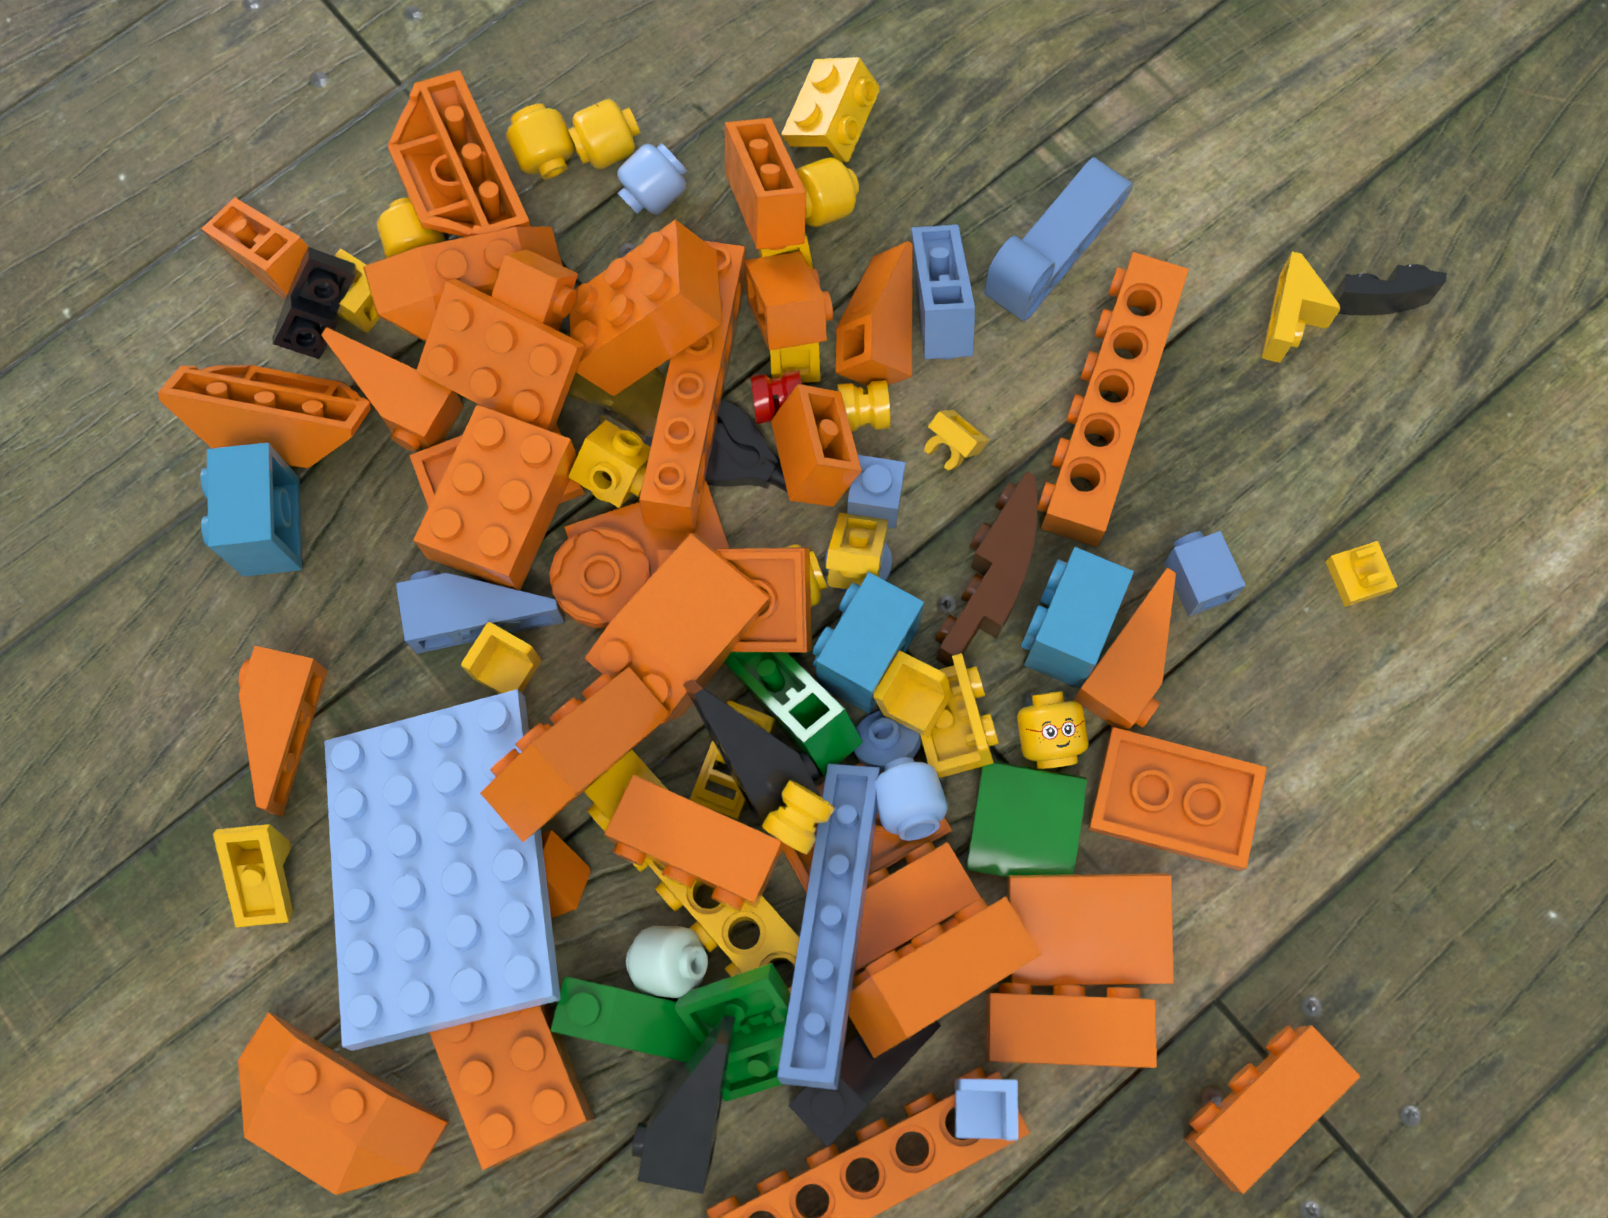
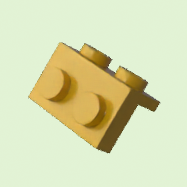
M860 57L814 60L781 133V136L790 147H827L837 160L841 162H848L880 91L878 83Z
M962 653L952 655L953 666L939 669L946 675L953 695L928 738L921 735L927 762L934 767L939 778L993 764L994 761L989 746L999 744L991 714L981 716L976 698L985 696L977 666L967 668Z

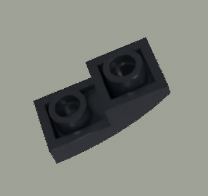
M308 247L282 307L272 338L273 345L320 359L327 346L326 341L321 335L326 327L334 331L338 325L337 311L340 307L339 303L346 296L356 276L355 263Z
M1410 264L1406 266L1397 265L1387 281L1380 280L1377 276L1368 273L1346 274L1333 294L1340 305L1338 314L1385 315L1429 304L1446 282L1447 273L1432 271L1428 267L1419 264Z

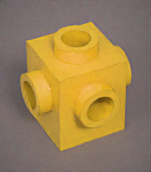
M605 420L585 438L568 477L590 490L596 498L604 502H610L620 508L632 494L640 497L651 447L645 444L637 434L628 430H622Z

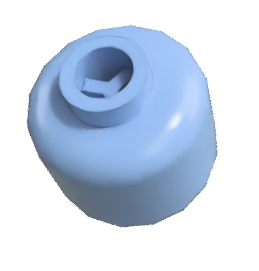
M662 143L657 148L651 144H643L619 167L617 176L624 187L618 194L637 214L645 208L653 215H660L686 190L687 183L683 176L688 171Z
M909 757L898 758L889 762L884 767V772L875 780L877 811L881 824L887 832L899 835L902 840L913 841L925 838L939 829L940 821L944 819L947 813L948 804L938 774L933 766L924 762H914Z

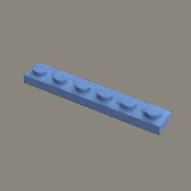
M828 764L823 799L831 803L835 810L828 822L818 823L777 1076L781 1084L838 1090L877 818L875 780L881 774L880 767Z

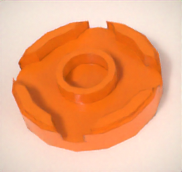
M599 527L592 528V531L584 532L581 535L577 533L568 538L555 553L549 575L552 594L563 613L578 624L594 628H604L609 625L617 613L651 577L650 563L636 540L623 531Z

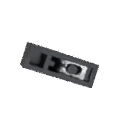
M694 680L683 684L751 813L761 825L770 812L777 811L780 806H786L781 793L789 780L804 786L820 796L814 784L816 780L820 779V775L805 751L798 754L785 742Z
M723 1016L655 1102L648 1124L638 1123L632 1147V1156L641 1158L638 1181L700 1194L704 1193L713 1161L735 1017Z
M934 1021L876 1058H873L864 1040L858 1033L843 1048L838 1090L806 1086L788 1106L829 1147L941 1025Z

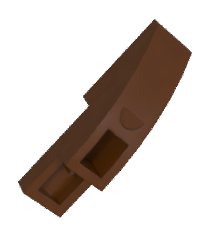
M1029 472L1025 473L1018 486L1012 482L1008 483L995 506L1001 513L992 526L984 522L970 544L969 548L975 551L971 568L984 575V577L977 573L973 576L961 597L963 601L967 602V605L958 619L950 614L935 637V641L941 644L936 660L948 667L954 665L952 655L959 653L964 655L979 629L997 639L1012 612L1026 577L1037 528L1038 498L1036 477Z

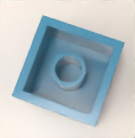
M269 442L207 449V468L201 470V486L205 497L208 498V516H203L201 522V531L205 544L243 577L302 570L300 478Z
M1074 547L1068 563L1058 559L1040 599V603L1048 605V609L1038 605L1021 644L1022 648L1029 650L1024 666L1081 689L1097 663L1134 571L1077 547Z
M870 572L866 575L861 586L853 582L839 605L838 610L842 611L838 625L835 630L827 626L813 649L812 654L816 655L813 666L816 668L817 682L826 691L870 715L876 705L873 697L876 688L898 651L906 653L919 630L924 602Z

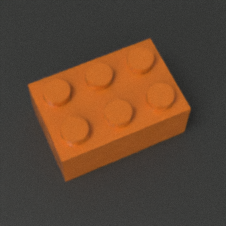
M675 219L660 231L651 233L642 244L627 255L614 260L606 270L591 281L578 286L575 289L577 291L576 301L570 312V337L585 344V348L576 373L614 397L722 324L717 251Z
M476 405L413 541L427 559L495 585L520 591L569 483L570 478L568 476L577 458L571 439Z
M630 667L612 680L604 673L581 693L586 699L584 702L580 698L578 700L574 697L549 718L554 724L552 727L549 723L545 725L539 723L515 744L521 753L514 748L490 769L496 778L480 794L522 842H525L583 793L671 715Z
M1006 896L989 907L984 899L981 898L955 914V917L946 923L933 926L911 940L910 944L897 952L893 950L868 965L866 970L853 978L855 989L851 992L848 1015L873 1058H876L1042 954Z
M548 1003L429 1032L482 1170L496 1167L595 1120L560 1033L551 1031L554 1017Z

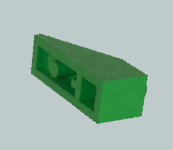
M731 652L723 662L764 711L776 719L777 726L801 753L805 751L809 755L815 767L823 776L827 773L828 764H839L863 744L846 710L787 652Z
M564 976L560 992L561 1000L558 1001L551 1027L552 1032L683 1062H688L700 1047L696 1038L674 1008L677 1002Z

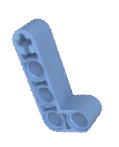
M1091 158L1022 240L1013 235L1000 248L990 265L984 294L1021 321L1025 322L1119 211L1128 198L1134 183L1097 158Z

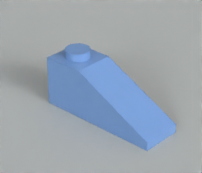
M959 225L911 227L919 325L924 359L939 358L948 360L956 357L973 356L975 305Z
M434 570L421 571L411 575L409 581L396 583L404 639L417 654L475 642L488 621L510 634L565 623L563 612L555 599L450 573L441 574L439 571Z

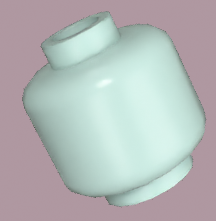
M651 926L643 929L630 945L626 957V967L635 988L642 994L654 997L679 998L688 991L699 987L708 967V958L704 945L692 929L681 926Z

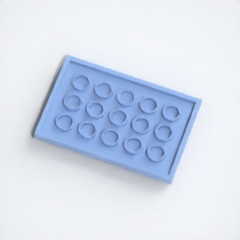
M518 689L324 741L343 1048L354 1051L561 1000L541 828L525 842H522L480 794L496 778L490 769L514 748L521 753L515 744L529 732L525 696Z

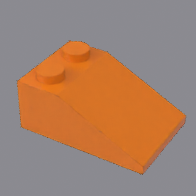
M690 533L611 620L584 659L600 673H606L611 680L630 667L671 714L661 723L663 725L683 716L693 704L683 684L694 680L705 688L772 597L698 535Z

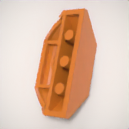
M454 71L414 83L409 95L410 100L404 108L388 143V151L421 227L463 237L511 227H530L527 214L461 71Z
M511 227L420 246L366 265L363 269L377 316L389 323L392 322L426 342L446 281L457 279L491 297L504 255L507 253L527 249L561 266L562 262L552 227Z
M181 365L158 391L159 401L211 448L269 442L289 466L310 468L352 438L371 410L370 401L366 398H361L356 391L343 382L254 365H215L199 370L195 365Z
M271 1012L267 1013L238 1059L244 1138L334 1195L420 1172L449 1124L444 1118Z

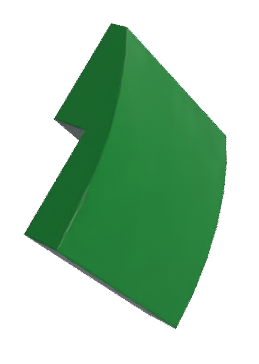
M996 761L993 764L982 766L974 808L975 815L966 870L1008 877V875H1073L1080 838L1087 778Z
M772 963L688 991L684 996L678 998L674 1008L700 1045L724 1015L735 1017L723 1092L725 1102L783 1085L777 1076L791 994Z

